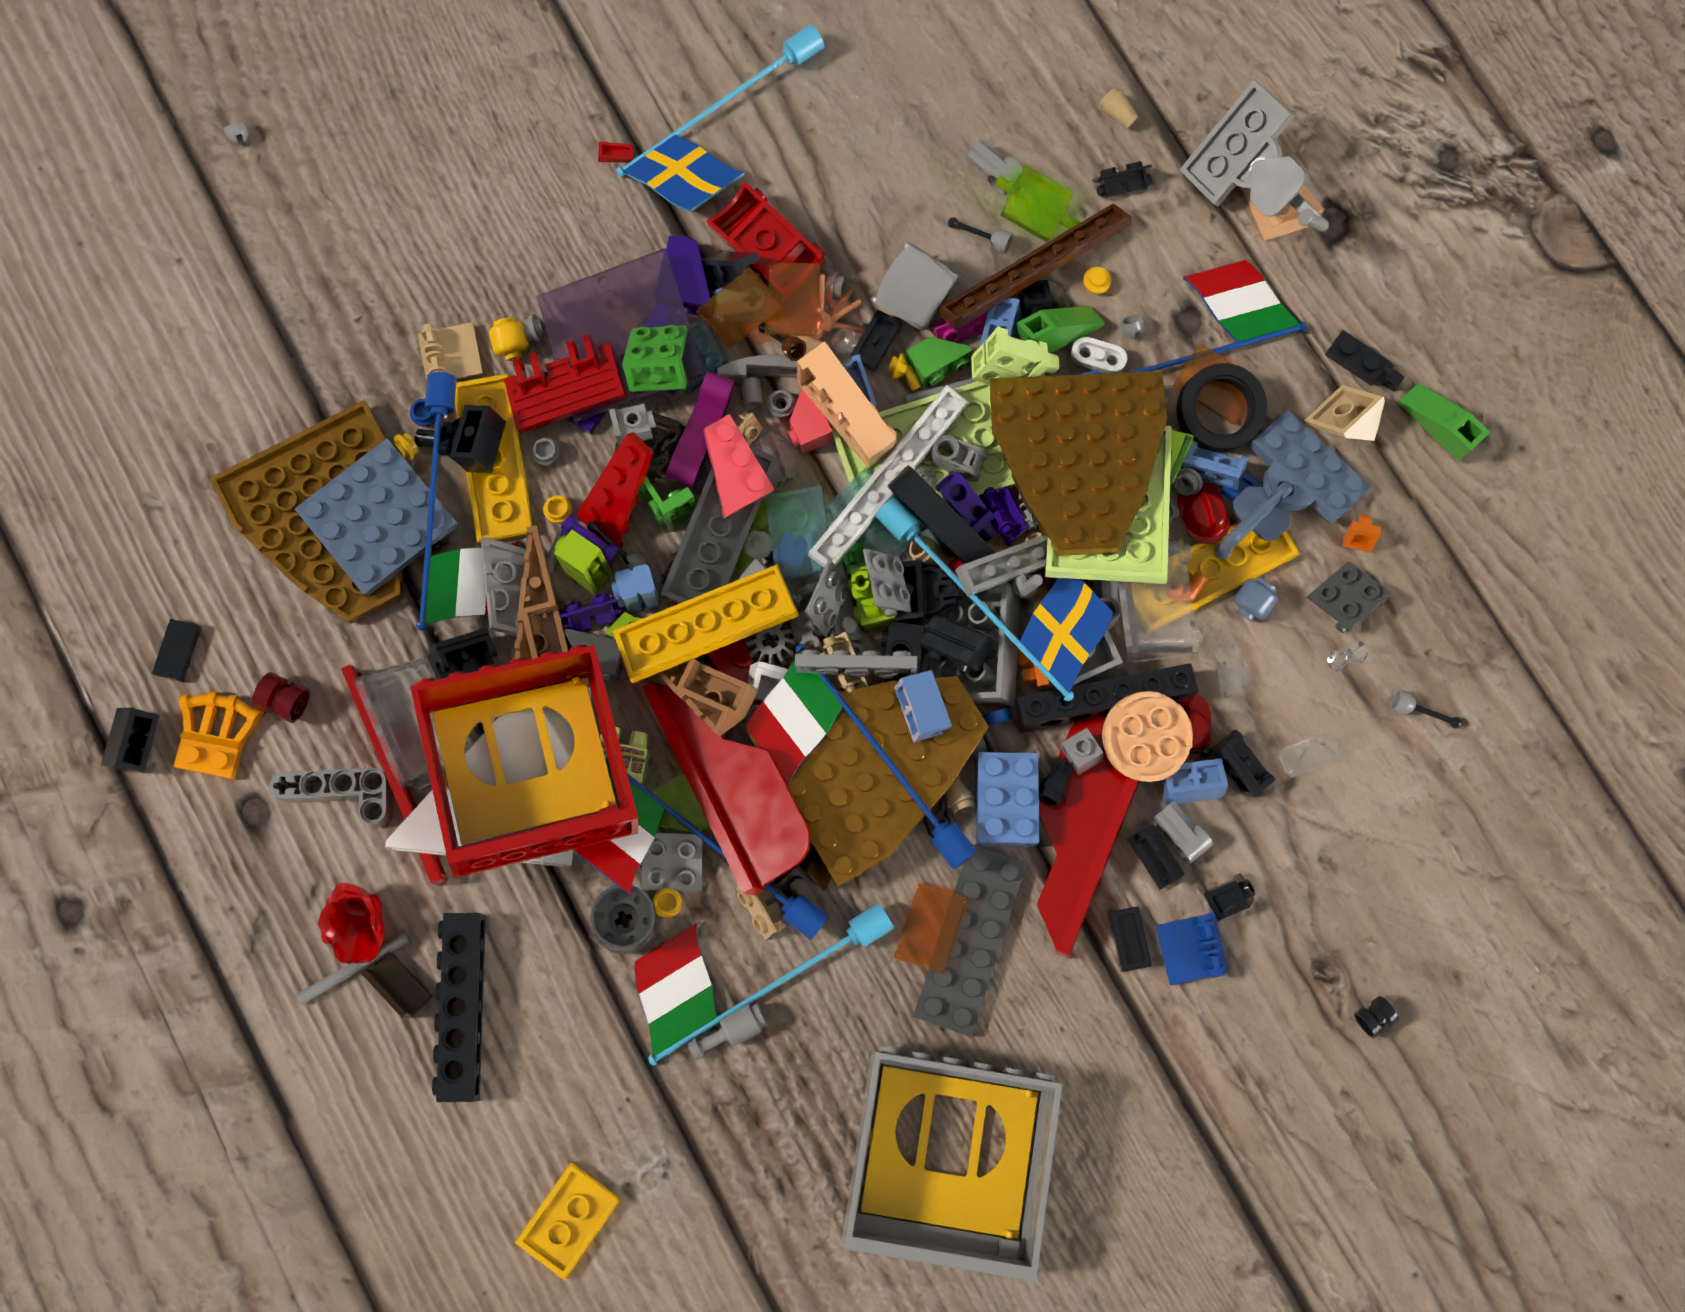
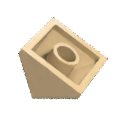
M1342 385L1312 412L1304 422L1305 425L1344 438L1375 441L1385 399L1383 396Z

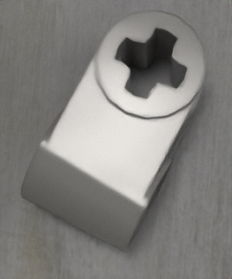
M944 435L937 438L934 442L931 461L938 468L949 472L952 470L956 471L963 479L977 482L980 478L979 470L983 460L988 458L989 453L977 445L968 444L952 436ZM947 448L951 451L952 455L948 457L942 456L938 449ZM971 460H974L972 466H970Z

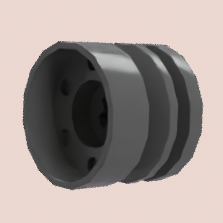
M617 885L611 886L600 893L592 906L590 918L594 935L600 945L612 953L622 955L635 953L646 946L654 934L656 925L654 904L647 893L636 886H631L630 896ZM620 915H624L625 918H632L629 921L628 928L624 929L622 925L616 926Z

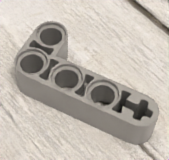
M378 768L281 772L274 775L269 782V791L272 796L287 803L359 800V815L362 821L367 824L382 828L390 824L393 819L394 794L385 772ZM381 776V786L376 790H372V780L375 777ZM346 778H351L352 786L349 790L343 792L341 789L342 782ZM321 779V789L317 793H313L311 789L312 784L316 780ZM290 783L294 786L299 787L300 790L296 788H288L285 790V792H283V787H288ZM380 805L382 807V814L379 818L372 820L370 815L372 809Z

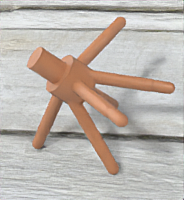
M820 275L819 304L812 289H807L817 314L813 321L816 326L809 336L820 340L824 332H830L832 328L864 333L865 327L836 322L862 303L858 299L838 312L853 294L854 288H850L834 308L828 312L824 310L825 275Z

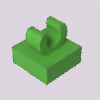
M869 541L854 544L843 557L847 577H851V569L866 566L863 549L871 550Z

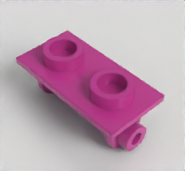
M988 311L956 330L944 319L935 320L934 324L930 325L931 332L938 339L955 343L983 333Z

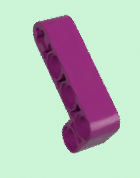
M707 371L699 391L697 403L669 463L666 477L691 487L694 486L705 462V457L708 455L703 430L725 416L735 381Z

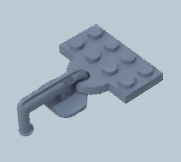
M1287 409L1248 446L1269 465L1264 473V487L1249 486L1234 499L1232 509L1241 522L1221 543L1216 545L1214 553L1219 559H1227L1231 555L1233 548L1250 531H1253L1259 538L1265 541L1277 539L1290 525L1289 510L1299 511L1312 506L1333 525L1371 486Z

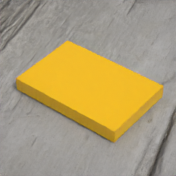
M571 1162L514 1243L565 1281L622 1198L574 1162Z

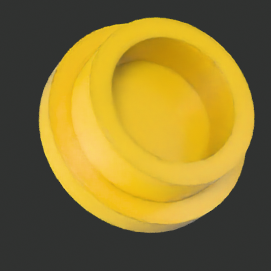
M1092 267L1084 275V287L1091 294H1102L1109 289L1111 276L1102 267Z
M407 433L402 436L400 434L394 436L395 443L392 445L403 458L408 461L413 460L414 455L419 450L412 437Z
M555 495L547 499L543 512L548 521L554 524H561L572 514V505L566 497Z
M673 888L658 890L652 899L655 913L663 918L676 916L683 904L681 895Z

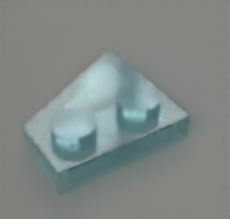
M703 317L687 329L688 333L682 356L687 378L686 389H682V391L687 395H690L702 385L707 371L717 374L719 367L729 363L710 323Z

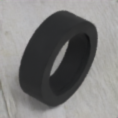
M1229 363L1210 365L1196 373L1183 386L1177 400V420L1182 432L1193 435L1192 441L1198 442L1199 448L1213 452L1231 451L1250 441L1262 428L1267 414L1266 394L1259 380L1245 368ZM1212 382H1226L1235 386L1243 394L1247 403V417L1243 426L1237 432L1229 435H1219L1210 432L1200 423L1196 415L1195 402L1203 386Z

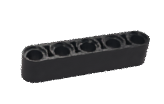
M909 465L887 485L908 509L963 564L996 553Z

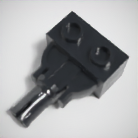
M464 405L461 417L453 422H444L443 426H441L439 454L441 456H449L467 472L492 473L506 421L490 406ZM417 429L416 434L422 436L414 437L416 445L418 447H433L435 430Z
M921 559L901 562L904 567L905 585L910 594L912 612L908 613L897 610L895 620L900 623L916 625L929 624L934 614L941 615L949 607H958L959 602L957 600L967 597V595L947 573L937 568L929 567ZM987 590L976 593L975 595H986Z

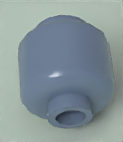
M1258 576L1255 580L1247 579L1234 597L1235 604L1240 607L1237 613L1249 621H1252L1254 617L1260 620L1267 618L1278 602V596L1275 593L1277 588Z

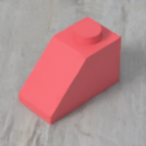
M801 389L789 420L790 431L787 434L794 448L798 446L801 453L805 454L832 442L833 431L826 417Z

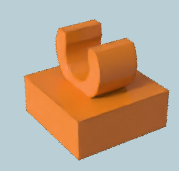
M1360 514L1359 522L1352 520L1343 537V547L1371 553L1381 536V526L1371 525L1372 517Z
M1035 665L1034 668L1021 670L1023 682H1026V684L1037 683L1038 687L1042 690L1055 688Z

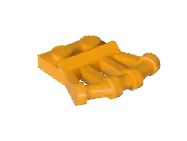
M210 690L206 694L190 696L189 694L180 695L179 706L182 711L184 730L180 734L181 741L173 767L235 780L244 744L262 720L264 711L257 707L252 708L240 700V697L230 694L227 697L220 695L217 691ZM206 705L200 730L196 732L193 708ZM218 707L226 708L219 736L210 735ZM237 713H240L247 718L246 722L234 739H230Z

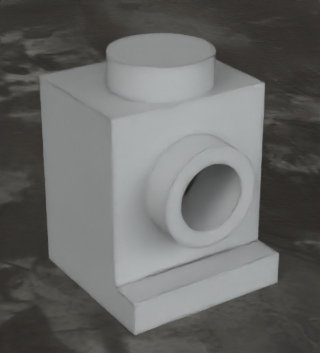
M644 404L615 410V408L609 410L618 445L621 444L626 434L635 432L642 441L653 438L651 428L656 427L652 410L646 411ZM638 420V421H637L636 423H634V424L628 423V422H630V421Z

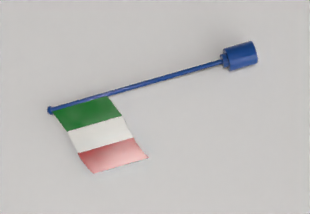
M1246 260L1183 277L1200 295L1216 321L1236 343L1132 372L1156 371L1296 331L1303 333L1306 331L1307 325L1305 322H1298L1279 302L1263 276ZM1096 369V370L1089 371V372L1082 373V374H1101V373H1100L1099 370Z
M445 372L429 373L426 385L425 410L430 412V415L435 417L436 421L420 620L416 624V627L421 631L426 630L428 624L455 617L488 615L482 548L458 549L431 556L441 420L454 412L457 380L454 375ZM519 540L514 543H511L510 545L518 547Z
M799 644L796 647V653L802 654L806 645ZM794 659L783 679L757 706L746 726V729L760 748L771 752L788 785H790L792 777L800 764L827 735L843 708L936 827L932 831L935 837L931 842L950 867L955 870L973 857L978 851L954 822L949 825L946 821L942 824L939 823L825 674L797 673Z
M606 757V758H605V760H606V765H607V769H608V773H609V777H610V781H611V785H612V789H613V793H614L616 805H617L618 808H619L620 806H619V802H618V798H617V794H616V790H615V786H614V781H613V777H612V773H611V769H610L608 757ZM628 773L627 776L638 815V834L573 849L575 853L629 896L636 871L655 838L663 810L724 856L716 842ZM769 884L764 886L769 893L784 904L781 910L785 914L782 918L810 941L830 917L802 894L797 898L792 895L787 899Z

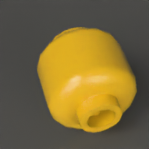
M515 317L503 318L493 322V327L489 330V338L494 354L500 357L505 356L506 361L522 358L521 352H524L529 347L523 323L516 321Z

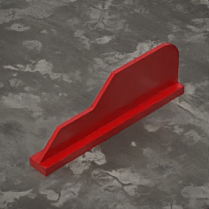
M651 681L642 687L742 893L756 896L765 890L764 886L790 871L804 860L811 843L808 824L770 751L725 740L723 735L720 736L714 733L669 686Z
M1104 716L1077 721L1070 728L1065 739L1067 740L1088 728L1103 751V761L1080 775H1077L1073 769L1066 799L1060 803L1059 807L1047 805L1041 800L1039 802V815L1057 856L1037 906L1057 954L1068 959L1140 782L1121 774L1109 761L1102 741L1103 725L1106 719ZM1061 749L1057 761L1060 760L1070 764Z

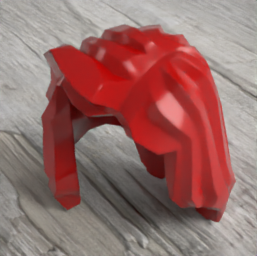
M343 882L338 884L327 899L317 923L321 931L322 942L332 946L336 959L342 964H351L352 962L355 964L359 962L363 964L365 962L370 963L378 956L385 938L381 901L376 894L368 893L364 888Z

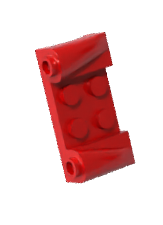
M744 182L729 205L718 214L710 217L706 222L710 229L736 252H758L759 261L750 265L760 273L785 301H788L826 263L823 257L825 252L815 242L811 244L767 203L768 198L757 187L753 189Z

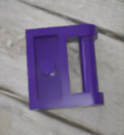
M570 514L561 526L560 536H567L571 530L575 531L601 549L610 567L619 549L613 544L609 546L577 522L578 518Z

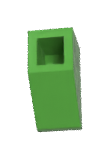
M929 337L907 349L906 360L915 370L921 386L924 388L929 384L931 386L937 385L944 380L945 375L952 371L959 372L965 369L971 360L972 349L968 345Z

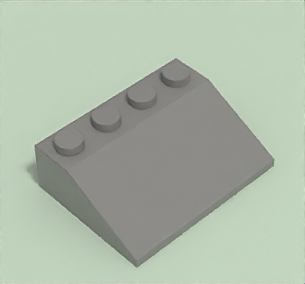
M1006 582L987 589L986 595H976L1018 639L1021 597L1013 591V586ZM969 596L962 597L960 600H957L959 602L958 607H949L940 616L984 633L993 639V644L989 653L985 656L986 659L981 670L978 672L969 668L967 673L952 667L953 661L945 658L942 663L927 656L929 650L923 648L922 672L932 670L934 678L958 676L975 705H1015L1018 647ZM929 624L925 625V631L928 630Z

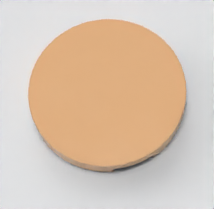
M1145 691L1128 695L1112 707L1103 725L1102 741L1109 761L1121 774L1137 781L1153 782L1166 779L1181 769L1180 767L1185 762L1190 748H1192L1193 730L1190 719L1180 704L1158 692Z

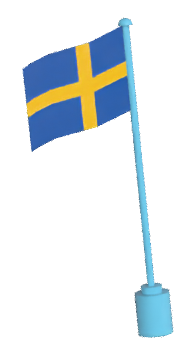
M809 24L784 41V49L781 50L783 56L624 167H618L616 169L617 175L620 177L627 175L649 186L671 204L689 212H692L744 176V172L724 165L700 146L678 135L785 61L790 65L793 63L795 66H799L824 49V42L819 32L813 25Z
M897 496L888 500L878 510L875 517L899 542L905 539L909 542L914 539L965 592L958 576L917 535L921 530L918 527L921 521ZM1057 578L1055 584L1032 614L1019 641L975 594L969 596L1065 696L1064 700L1071 701L1074 697L1071 689L1082 665L1104 636L1112 619L1113 611L1081 579Z

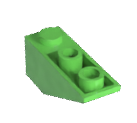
M1090 306L1040 310L1017 322L1018 339L1023 341L1033 340L1037 343L1039 341L1047 343L1048 353H1053L1105 325V322Z
M1419 383L1398 401L1458 462L1491 433L1469 411Z

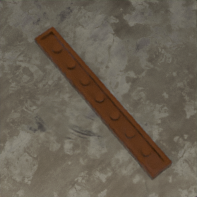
M1114 203L938 307L939 316L955 330L1128 227L1131 225V216Z

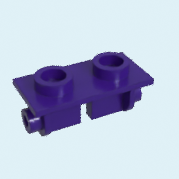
M1005 486L1001 491L993 487H988L984 490L983 499L988 509L995 516L994 521L1005 544L1009 546L1029 527L1008 486Z
M603 593L592 597L593 602L582 605L581 601H576L565 605V610L560 612V618L567 616L568 619L563 621L564 629L582 631L592 628L589 618L591 616H595L598 626L616 621L617 617L622 615L619 605L613 606V603L617 602V600H615L614 596L610 597L609 593Z

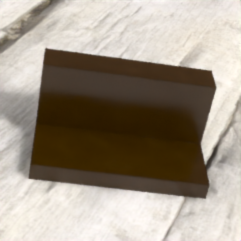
M390 952L372 970L364 969L361 972L401 1018H411L433 997L394 953Z

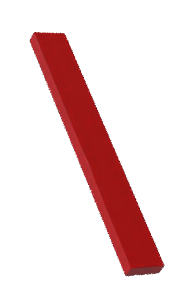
M351 664L341 668L405 820L417 807V804L360 670ZM419 853L430 882L437 886L448 882L439 856L436 854Z

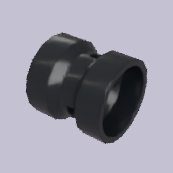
M1380 995L1371 1001L1368 1009L1361 1008L1354 1013L1360 1027L1373 1039L1382 1033V1027L1392 1026L1399 1021L1394 1008Z

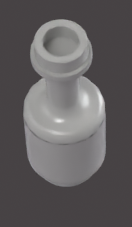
M758 1003L753 1006L748 1004L723 1017L720 1021L721 1028L719 1031L700 1041L697 1038L692 1039L693 1041L688 1043V1047L695 1060L704 1058V1052L725 1041H728L732 1046H736L763 1032L764 1027L768 1026V1021Z

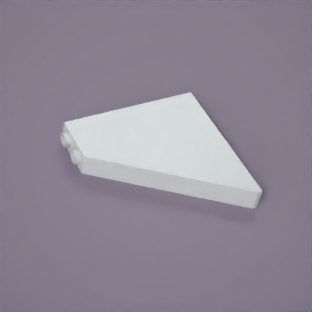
M587 687L591 699V689ZM544 708L543 713L556 767L558 770H561L572 756L574 734L563 716L556 711ZM526 710L498 717L493 723V729L506 783L510 784L547 775L548 770L534 711ZM484 733L465 753V760L470 771L479 780L495 786V775ZM446 789L458 846H462L450 791ZM433 791L423 799L386 840V850L446 855ZM573 850L520 863L570 868Z

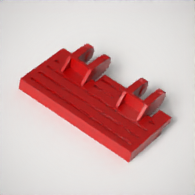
M583 335V343L588 357L580 360L577 344L574 340L566 341L570 359L565 357L545 364L547 377H545L542 362L537 352L529 354L534 376L529 378L527 377L523 361L520 358L514 359L513 365L516 376L504 378V383L517 431L522 434L627 398L617 359L614 356L610 342L598 346L601 358L598 359L591 335Z

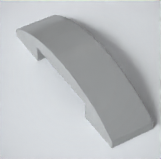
M778 355L752 356L724 364L718 368L717 374L735 381L734 385H741V381L748 378V375L797 378V361H791L786 356Z

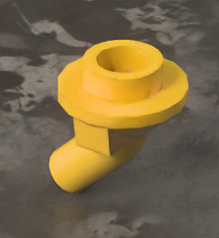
M900 353L899 357L893 356L888 368V372L892 373L891 379L894 380L905 375L911 391L920 388L921 383L916 372L907 363L904 354Z

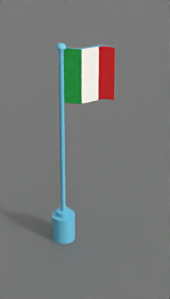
M880 903L875 904L848 921L851 927L846 929L849 934L847 937L718 1017L716 1015L712 983L699 947L698 923L634 962L636 987L649 1024L653 1053L648 1058L651 1065H658V1060L720 1023L723 1017L752 1003L850 941H853L855 946L861 942L862 946L866 947L895 929Z

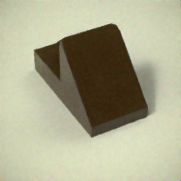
M813 845L799 865L773 882L789 899L792 895L797 898L802 894L805 897L816 886L825 891L832 876Z

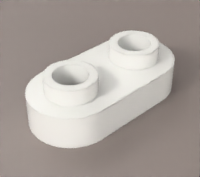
M1090 337L1077 339L1071 350V358L1076 365L1090 370L1097 369L1100 373H1121L1127 363V354L1122 347ZM1080 352H1087L1089 357H1082ZM1107 360H1114L1116 365L1108 364Z

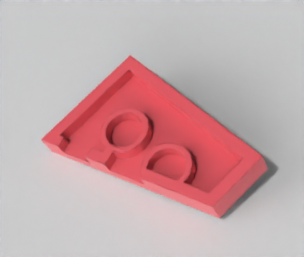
M730 414L704 428L703 432L710 462L715 474V484L720 496L724 519L774 491L773 485Z

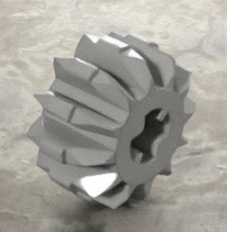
M783 622L776 625V627L773 626L749 636L753 640L747 641L746 646L749 649H753L749 653L751 659L759 657L758 661L765 663L768 660L771 665H775L774 661L778 660L782 666L785 665L786 661L783 655L793 657L794 652L789 647L796 645V641L793 638H789L793 634L792 629L787 628L783 630ZM766 640L776 641V647L766 646Z

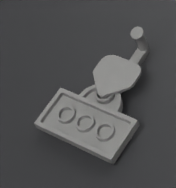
M1253 80L1179 170L1216 206H1219L1235 186L1238 185L1243 189L1251 190L1250 199L1252 204L1266 216H1276L1290 204L1300 214L1298 220L1302 226L1307 225L1321 232L1329 228L1328 221L1299 193L1306 182L1305 170L1293 158L1288 156L1282 157L1281 147L1276 141V138L1295 116L1258 81Z

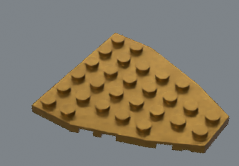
M1162 371L990 379L993 437L1000 445L1003 459L1007 461L1010 467L1011 476L1029 513H1033L1039 522V528L1044 536L1051 540V546L1058 556L1118 554L1124 543V538L1133 524V519L1144 501L1162 435L1166 427L1167 413Z
M365 400L209 478L233 527L299 589L350 624L403 597V570L366 597L294 508L386 439Z
M958 676L935 678L952 726L949 729L943 730V734L916 743L912 740L894 689L899 681H889L857 688L849 693L847 691L839 692L929 810L934 807L953 785L958 774L989 727ZM843 708L827 735L800 764L792 777L790 785H788L808 824L811 842L838 888L891 857L897 850V847L916 828V825L926 815ZM748 732V734H749L750 738L752 739L753 743L755 744L756 748H760V746L757 744V742L754 740V738H753V737L751 736V734Z

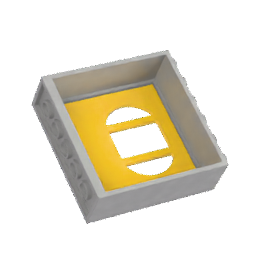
M879 1046V1052L871 1051L841 1240L843 1248L1036 1282L1062 1083L1054 1082V1075L1031 1072V1078L1023 1077L1024 1070L1001 1067L1000 1073L992 1072L993 1065L970 1062V1068L961 1066L962 1060L940 1056L939 1062L930 1061V1054L910 1051L909 1057L899 1056L900 1049ZM881 1064L891 1065V1066H897V1067H903V1068H909V1069H915V1070L926 1071V1072H932V1073H938V1074H944V1075H950V1076H956V1077H962V1078L973 1079V1080H979V1081H985V1082H991V1083H997V1084H1003V1085H1009V1086H1014V1087H1020V1088H1026V1089H1027V1090H1023V1089H1017V1088L999 1086V1085H994V1084H988V1083H982V1082H976V1081H970V1080L952 1078V1077H947V1076H941V1075H935V1074H929V1073H923V1072H917V1071H911V1070H905V1069H900V1068H894V1067L883 1066L882 1076H881V1082H880V1089H879V1095H878V1101H877V1108H876V1114H875L874 1127L871 1128V1122H872V1116H873V1110H874V1103H875V1097H876V1090H877V1084H878L879 1071H880V1065H881ZM1032 1090L1040 1091V1097L1021 1229V1237L1020 1240H1016L1012 1238L1018 1239L1038 1096V1092ZM923 1093L925 1099L915 1164L911 1166L899 1151L896 1142V1124L904 1106L911 1099ZM937 1094L974 1100L977 1103L967 1174L965 1176L925 1170L924 1168L934 1099ZM990 1105L1002 1120L1005 1129V1147L996 1166L985 1175L977 1177L986 1107ZM868 1147H870L860 1212L875 1215L857 1213ZM899 1219H905V1220H911V1221H917V1222H922V1223H916V1222H910V1221H904V1220H899ZM952 1228H958V1229H964V1230H970V1231H975V1232H969V1231H963V1230H957V1229H952Z

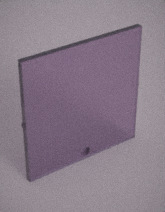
M665 248L537 296L554 354L553 361L565 357L570 359L566 341L574 340L577 344L580 360L587 358L586 348L583 343V335L590 334L594 341L598 359L601 358L598 346L609 342L617 359L627 398L574 415L572 418L575 423L664 391H629L622 363L633 328L666 327L668 325L687 326L688 333L682 355L687 382L706 375L687 316L688 309L684 307Z

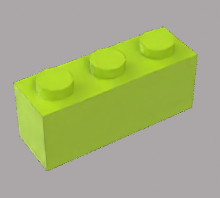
M573 530L567 536L563 535L556 543L554 555L567 577L596 596L612 574L601 549Z

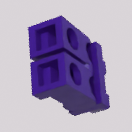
M952 470L934 487L939 495L948 502L954 511L977 534L980 532L989 541L999 533L998 526L993 520L995 518L994 514L958 472Z

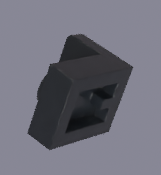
M1048 279L1038 280L1020 291L1024 307V319L1040 310L1053 309V299Z
M1241 873L1235 875L1232 880L1211 888L1203 894L1212 912H1215L1217 921L1250 908L1255 900V890L1252 883L1248 879H1244Z

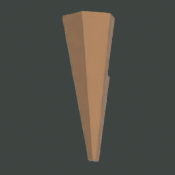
M537 525L527 527L526 552H524L525 565L521 580L517 617L518 631L514 646L515 659H534L549 651H556L557 653L570 651Z
M695 659L657 673L694 710V713L714 733L720 736L746 717L759 691L748 683L701 664Z

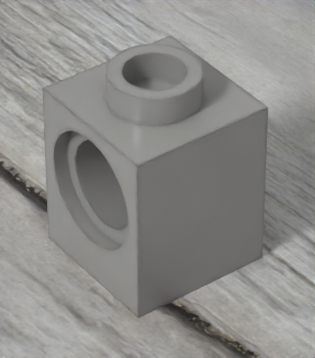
M1088 728L1061 743L1062 751L1077 775L1103 761V751Z

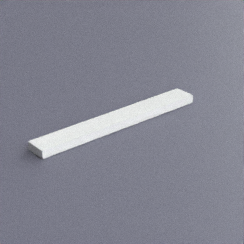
M946 385L813 546L808 556L823 568H825L828 559H831L834 565L837 566L874 521L878 510L895 495L887 485L907 465L914 470L932 450L936 439L946 433L968 406L969 401Z

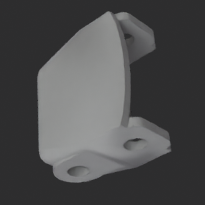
M906 241L903 245L905 249L892 263L880 284L877 294L873 295L871 300L892 315L903 319L921 331H925L959 275L937 261L929 253Z

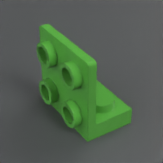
M687 326L639 327L631 330L622 363L630 392L686 389L687 378L682 355L688 333Z
M647 476L644 483L639 485L638 492L645 503L648 502L659 526L665 524L670 532L691 519L696 502L688 487L671 492L666 497V500L662 502Z

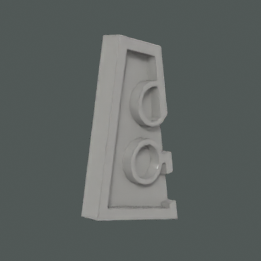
M483 537L481 539L489 629L517 637V617L521 580L525 565L524 552H526V549Z

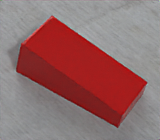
M599 141L598 162L629 163L633 160V145Z

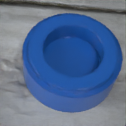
M1005 708L984 714L982 717L987 725L991 726L1011 720L1012 715L1010 708Z

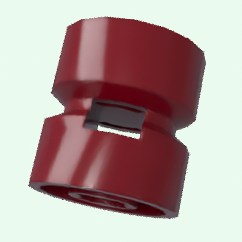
M269 672L257 684L253 693L252 704L265 712H274L276 717L292 724L304 713L310 699V690L294 682L288 685L287 679Z

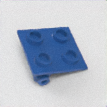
M1215 912L1155 925L1170 986L1210 976L1211 978L1223 976V973L1229 972Z

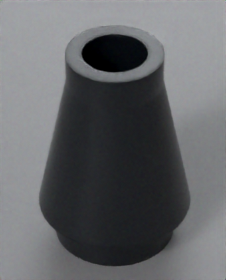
M1057 761L1055 767L1038 787L1039 800L1043 803L1059 807L1060 803L1065 801L1070 776L1073 771V767L1069 763Z

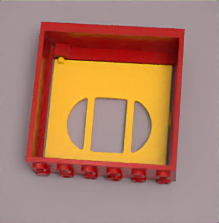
M584 644L576 645L570 648V651L561 653L549 651L541 654L538 658L529 660L517 658L510 661L507 665L498 667L496 665H486L479 668V671L471 673L464 671L454 672L448 675V678L439 680L426 678L418 681L416 685L410 686L447 861L454 879L638 834V815L595 645L588 647ZM585 678H588L614 781V786L620 806L619 808L616 805ZM544 708L556 711L563 716L574 734L572 756L561 770H558L556 767L543 713ZM526 710H533L548 774L507 784L492 719ZM430 713H433L434 722L436 726L437 736L445 771L443 772L441 768ZM480 722L483 724L496 780L495 786L479 780L470 771L465 760L467 738L473 728ZM446 789L450 791L462 846H458Z

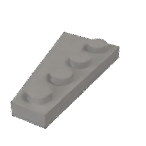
M804 650L802 654H795V669L797 673L836 675L838 670H844V674L855 677H863L868 675V672H874L879 678L892 679L893 676L898 674H906V677L917 674V656H911L910 652L905 651L893 652V656H881V653L878 651H864L862 655H850L849 651L837 650L833 651L832 655H820V651Z

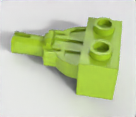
M867 566L851 569L852 578L848 579L847 582L850 594L856 599L858 605L853 607L857 624L861 623L864 629L869 631L889 626L890 621L898 622L895 620V616L886 617L885 612L881 611V607L875 606Z

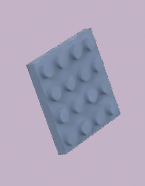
M387 438L294 508L366 597L425 552L430 489ZM436 496L432 546L459 526Z

